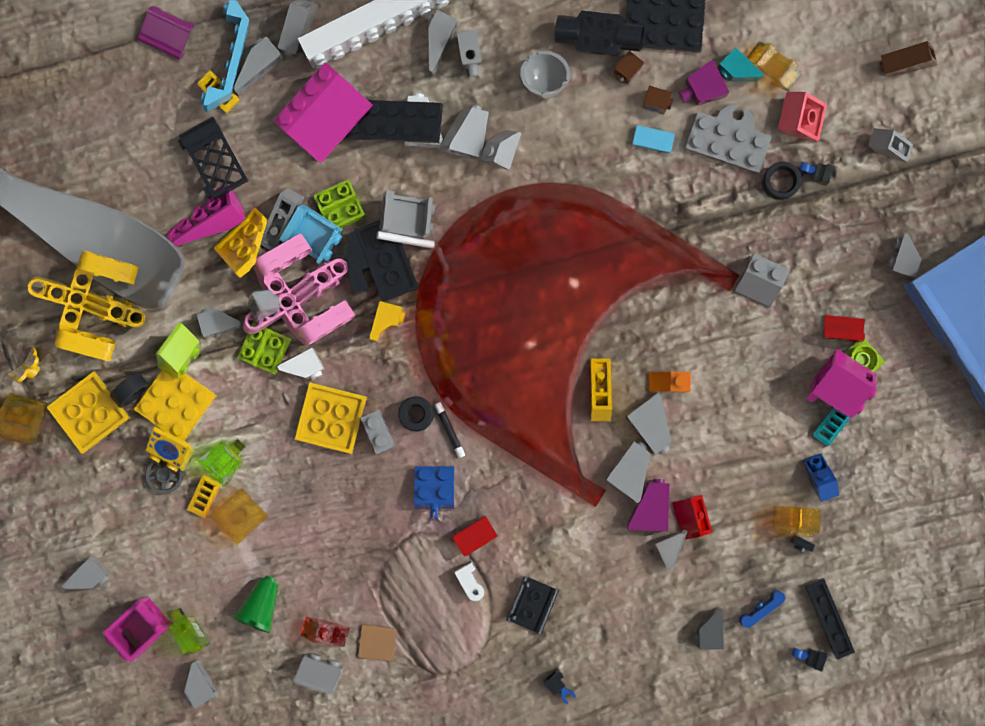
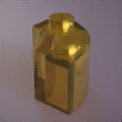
M758 41L747 55V58L761 72L772 78L770 81L772 84L789 92L803 74L798 68L799 64L795 60L787 59L776 51L777 48L773 44Z

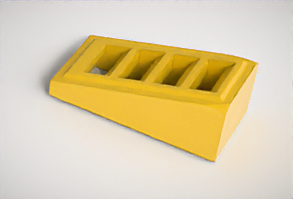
M210 70L197 85L206 93V86L213 79L214 81L209 87L215 88L219 84L220 87L218 89L220 90L222 81ZM232 93V99L225 106L221 104L219 107L228 113L240 99Z
M203 474L187 510L206 518L223 483ZM205 483L214 486L213 490L204 486ZM202 489L211 493L210 497L201 493ZM198 497L207 500V504L197 500ZM195 503L204 507V511L194 507Z

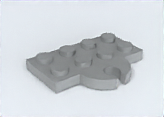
M737 104L726 106L719 112L717 117L698 111L685 149L759 174L772 136L754 130L755 122L750 111L744 107L741 120H735L732 116V113L737 109Z

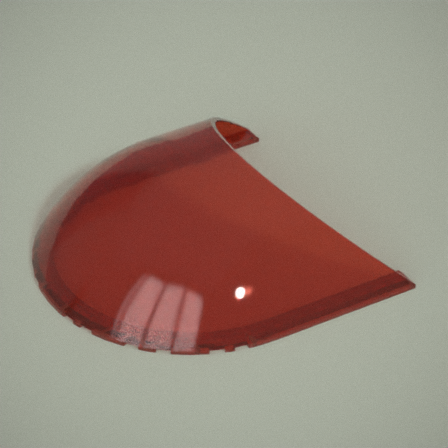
M554 182L523 185L500 192L472 207L446 231L436 245L424 269L417 293L415 327L418 349L423 366L438 395L462 422L481 436L596 507L606 490L582 474L574 446L571 418L573 389L577 371L593 335L619 304L635 292L652 283L669 277L700 273L722 288L730 291L739 274L608 194L592 188Z

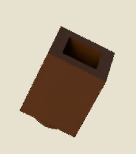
M628 51L614 69L615 78L619 82H625L629 85L643 68L645 62L631 51Z
M649 85L642 108L664 115L667 109H671L673 99L670 96L672 92Z

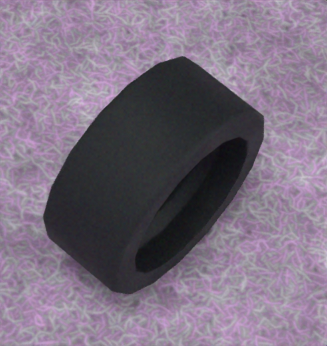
M781 161L774 163L767 169L763 176L762 184L768 196L776 200H785L798 192L802 178L800 171L795 165L790 162ZM786 170L790 172L793 177V186L790 190L778 192L772 187L771 176L775 171Z
M137 372L122 381L111 392L110 397L119 408L125 407L137 399L148 388L149 383Z

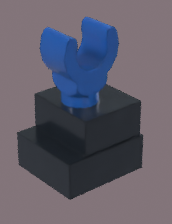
M795 647L791 654L794 657L806 660V666L823 672L828 656L825 652L812 648L809 649V652Z
M557 668L543 680V683L554 696L560 692L563 702L568 704L565 696L571 694L575 698L576 695L572 690L565 687L566 685L562 680L564 675Z

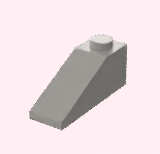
M436 10L435 15L431 14L427 25H429V72L433 77L458 27V19L439 10Z
M267 37L264 39L260 38L253 44L254 47L251 48L233 87L238 95L283 60L280 52Z
M289 188L279 194L267 221L260 245L272 250L281 244L280 237L297 207L302 205L305 197Z

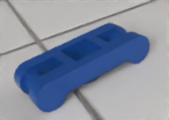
M777 590L772 591L770 599L766 602L760 601L754 606L755 610L748 615H740L739 623L746 628H750L784 603L785 595Z

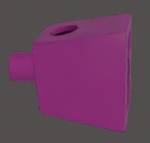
M711 60L686 79L685 84L687 88L680 91L679 95L683 102L693 98L696 105L699 106L725 98L730 92L714 61Z

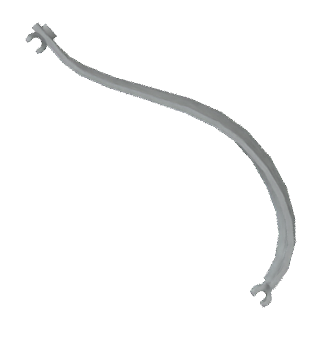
M0 168V207L24 224L74 266L77 264L82 249L138 266L139 270L134 286L121 281L115 282L110 278L100 275H93L92 279L137 306L155 312L163 309L176 289L185 269V259L182 253L170 240L140 220L121 211L19 179Z

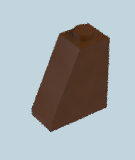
M928 41L881 55L882 61L879 62L881 72H885L888 77L938 65L934 47Z

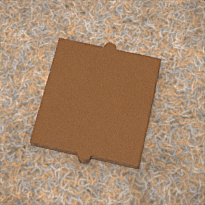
M362 624L361 639L358 640L360 643L358 657L393 661L394 647L397 646L395 643L397 628Z

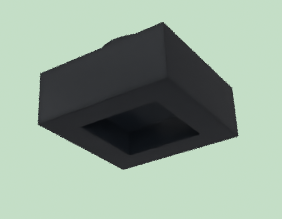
M796 535L791 540L792 543L796 544L794 548L803 553L806 550L812 552L815 544Z

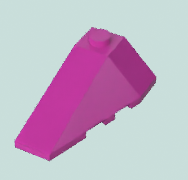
M223 185L214 190V192L216 193L221 190ZM232 190L216 200L212 197L208 198L209 200L201 207L197 205L191 217L183 218L167 233V239L175 246L230 230L234 226L240 225L245 220L244 209L234 191Z

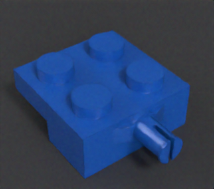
M415 466L414 507L415 509H430V519L432 520L433 514L435 520L438 519V509H454V466Z

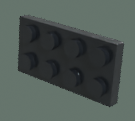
M380 220L354 230L382 302H387L419 289L402 243L376 238L380 228Z

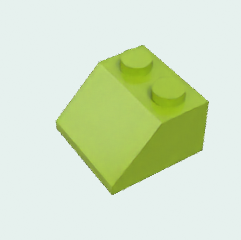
M179 322L157 352L158 368L176 379H179L181 374H186L190 367V361L192 359L195 360L201 351L199 349V340L182 323Z

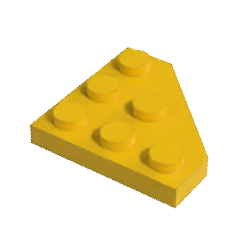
M256 208L245 217V220L240 225L234 227L214 247V250L240 278L255 264L267 224V219Z

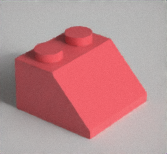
M786 92L778 130L789 136L819 142L827 104L807 92Z

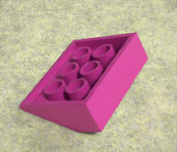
M325 62L273 121L319 163H322L373 105L340 73Z

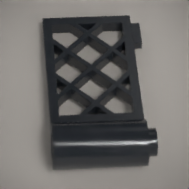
M214 116L179 134L180 139L177 141L183 150L187 149L206 185L203 189L208 198L212 197L216 200L248 182L243 169ZM219 139L223 141L221 151L212 149L214 142ZM199 150L207 151L204 160L197 159L194 153ZM211 152L220 154L217 163L208 161ZM224 155L232 158L230 167L221 165ZM206 165L215 167L212 176L205 175ZM219 168L228 170L225 179L216 177ZM232 171L240 173L241 179L236 182L229 181ZM214 182L224 183L222 189L215 193L213 190Z

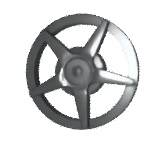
M152 461L146 470V481L152 490L158 493H170L175 491L182 483L183 472L179 470L180 477L177 479L173 476L171 469L162 467L160 463ZM156 463L158 471L155 476L149 477L150 470ZM157 479L159 482H162V490L155 488L150 480ZM169 481L178 482L173 488L165 490L166 483Z

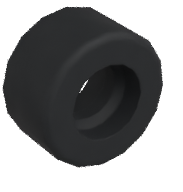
M413 396L407 398L398 409L400 423L410 431L419 432L425 430L433 421L434 411L432 405L422 397ZM415 406L420 407L424 412L423 418L418 422L412 421L408 416L409 410Z

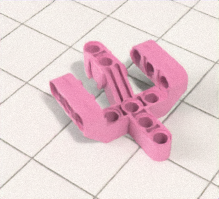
M298 234L256 259L253 265L262 289L264 291L272 290L270 285H277L280 290H272L273 294H277L280 302L283 300L288 301L290 307H284L282 304L279 305L280 309L274 314V317H266L257 321L256 327H251L248 324V320L255 321L252 313H249L243 322L244 331L248 334H256L282 318L293 336L307 347L347 323L356 315L345 300L335 307L332 305L326 312L318 317L314 316L311 320H309L301 308L313 296L318 298L322 296L321 292L330 287L334 289L340 284L339 281L348 270L347 263L343 259H335L330 263L325 262L312 273L304 274V279L289 289L278 272L312 252L304 236ZM333 267H339L342 273L335 272ZM317 276L324 277L326 282H319ZM292 317H298L301 323H294Z

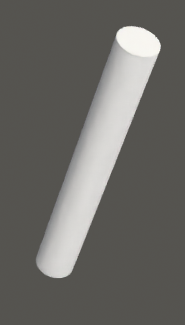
M378 231L376 235L377 239L431 249L435 245V242L431 240Z

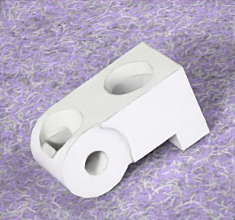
M471 561L456 569L455 574L469 599L479 601L484 596V588L476 581L472 573L476 568Z

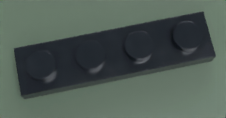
M821 578L804 585L835 659L838 660L855 653L825 579Z

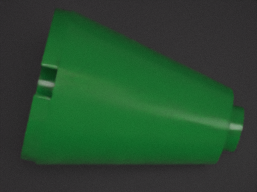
M265 575V578L260 577L234 614L233 620L269 633L272 627L279 586L275 583L276 579Z

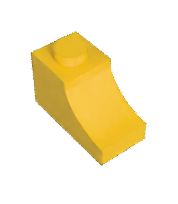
M379 301L369 339L379 342L381 335L386 330L392 327L399 328V324H403L406 315L403 312V307Z

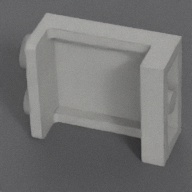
M386 190L382 199L379 231L426 239L433 231V223H430L431 216L434 215L435 204H432L433 198L428 197L427 200L399 196L394 195V191Z

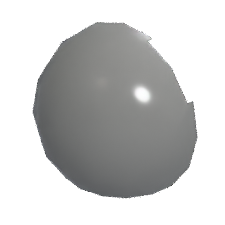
M538 51L524 59L520 77L524 88L531 95L546 99L555 96L567 86L570 80V68L560 55L551 51Z

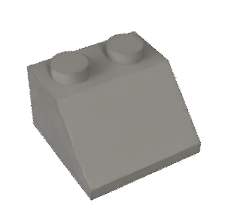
M754 253L748 260L735 292L770 308L782 289L790 270Z
M310 652L309 655L306 654L303 657L294 683L332 695L336 690L344 666L339 665V661L333 659L326 661L321 659L320 655Z

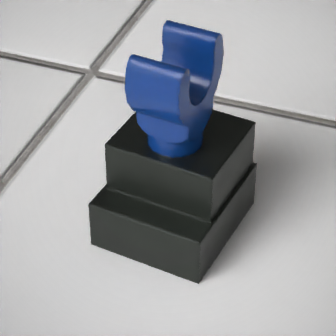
M802 162L799 171L800 173L814 175L813 182L827 186L835 166L818 163L815 168L808 163Z

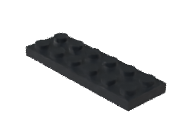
M368 100L373 106L343 138L352 140L439 143L443 104L436 102Z

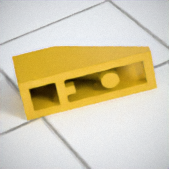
M591 358V421H611L610 359Z

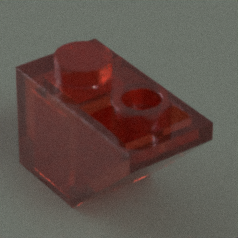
M306 617L300 636L314 643L344 647L350 628L323 619Z

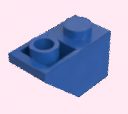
M818 454L804 459L805 469L820 502L839 496L837 479L823 455Z

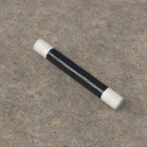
M441 402L435 404L434 407L458 459L465 456Z

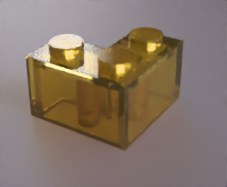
M774 506L773 530H778V534L790 535V531H796L798 535L804 537H814V533L820 534L821 509Z

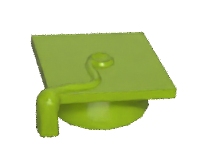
M866 339L864 342H855L844 352L873 372L885 363L883 358Z

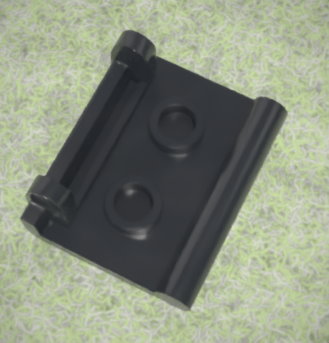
M525 576L512 608L507 615V621L541 634L559 590Z

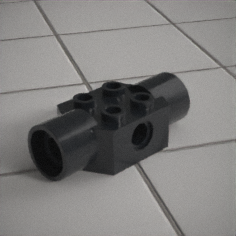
M581 10L577 17L558 15L555 42L574 44L579 52L618 56L622 50L641 52L644 24L625 22L624 18L619 14Z

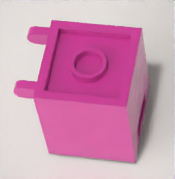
M836 348L809 386L811 392L808 395V400L814 402L818 397L852 419L856 414L859 415L863 411L864 403L867 399L871 400L876 394V373Z
M146 596L132 605L103 634L106 636L105 640L107 643L119 650V656L124 661L128 660L130 663L147 651L174 624ZM127 628L140 642L136 647L123 634Z

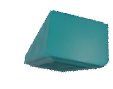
M831 407L812 436L829 447L850 418L834 407ZM837 411V412H839L840 414H842L844 417L841 419L839 416H837V415L834 414V413ZM831 417L839 422L838 426L830 421ZM828 424L835 430L832 432L824 426ZM821 430L830 436L829 439L820 434Z

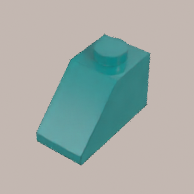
M736 47L717 67L722 78L728 79L730 82H758L764 75Z

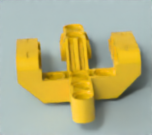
M82 249L70 285L42 277H32L28 282V291L31 295L64 305L57 327L54 346L101 360L111 361L116 341L77 330L83 310L99 316L101 321L109 320L123 327H127V325L132 327L143 325L145 315L140 308L133 306L134 303L125 300V302L114 300L111 295H106L105 298L89 291L93 275L104 276L115 282L121 281L134 286L139 267ZM80 274L88 277L87 281L83 284L76 281L77 276ZM34 282H40L43 288L40 291H34L31 285ZM58 287L62 289V294L54 297L51 294L53 288ZM74 293L82 295V299L79 302L71 300V296ZM114 307H119L122 309V312L118 316H113L111 310ZM68 312H74L76 318L68 321L65 315ZM138 312L141 314L140 320L132 321L130 319L131 314Z

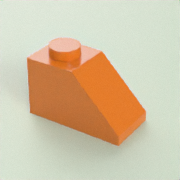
M649 372V392L691 391V372Z

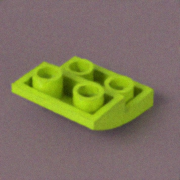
M349 179L313 195L323 217L340 228L366 218Z
M252 323L251 327L257 326L256 323ZM264 328L256 334H247L237 358L276 375L278 371L277 366L281 364L291 339Z

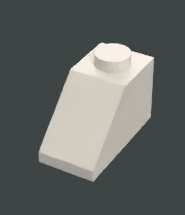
M313 348L277 366L281 371L307 379L311 377L312 380L323 375L321 372L325 370Z

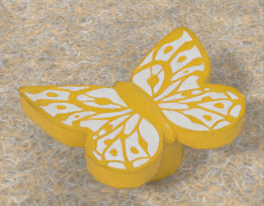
M32 346L25 362L7 375L18 383L22 382L26 377L28 379L34 378L39 371V366L37 365L39 358L37 357L36 348Z

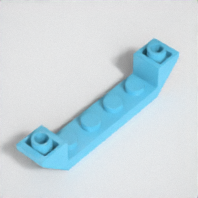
M229 0V3L225 2L223 14H226V21L236 24L234 35L237 36L236 42H232L230 47L232 58L227 60L225 71L228 72L227 78L222 79L221 90L208 87L207 92L202 93L200 104H203L205 112L214 109L232 97L249 29V19L237 0Z

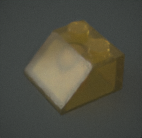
M9 393L0 408V437L33 445L41 431L48 406L47 403Z
M243 488L225 501L210 516L236 545L241 544L269 517Z

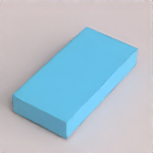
M637 125L632 145L670 154L675 134Z

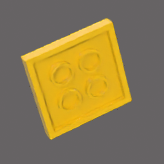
M162 370L134 410L165 432L185 442L217 395L188 374H181L179 379H176Z
M95 371L47 406V409L81 454L86 453L130 419L123 407L119 408L111 399V391Z
M309 382L295 440L353 454L367 397Z

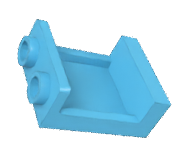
M303 204L297 207L279 240L286 242L298 234H302L312 249L309 255L317 260L316 263L321 264L324 261L327 262L332 256L333 252H331V249L340 242L342 238L340 234L343 229Z

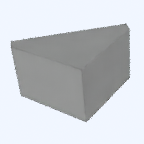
M682 530L656 543L667 570L672 571L675 567L688 531Z

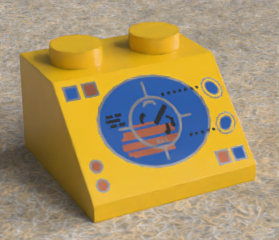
M154 427L146 448V452L149 454L148 458L157 463L160 460L167 463L166 467L175 472L177 470L183 472L194 453L190 444L157 427Z

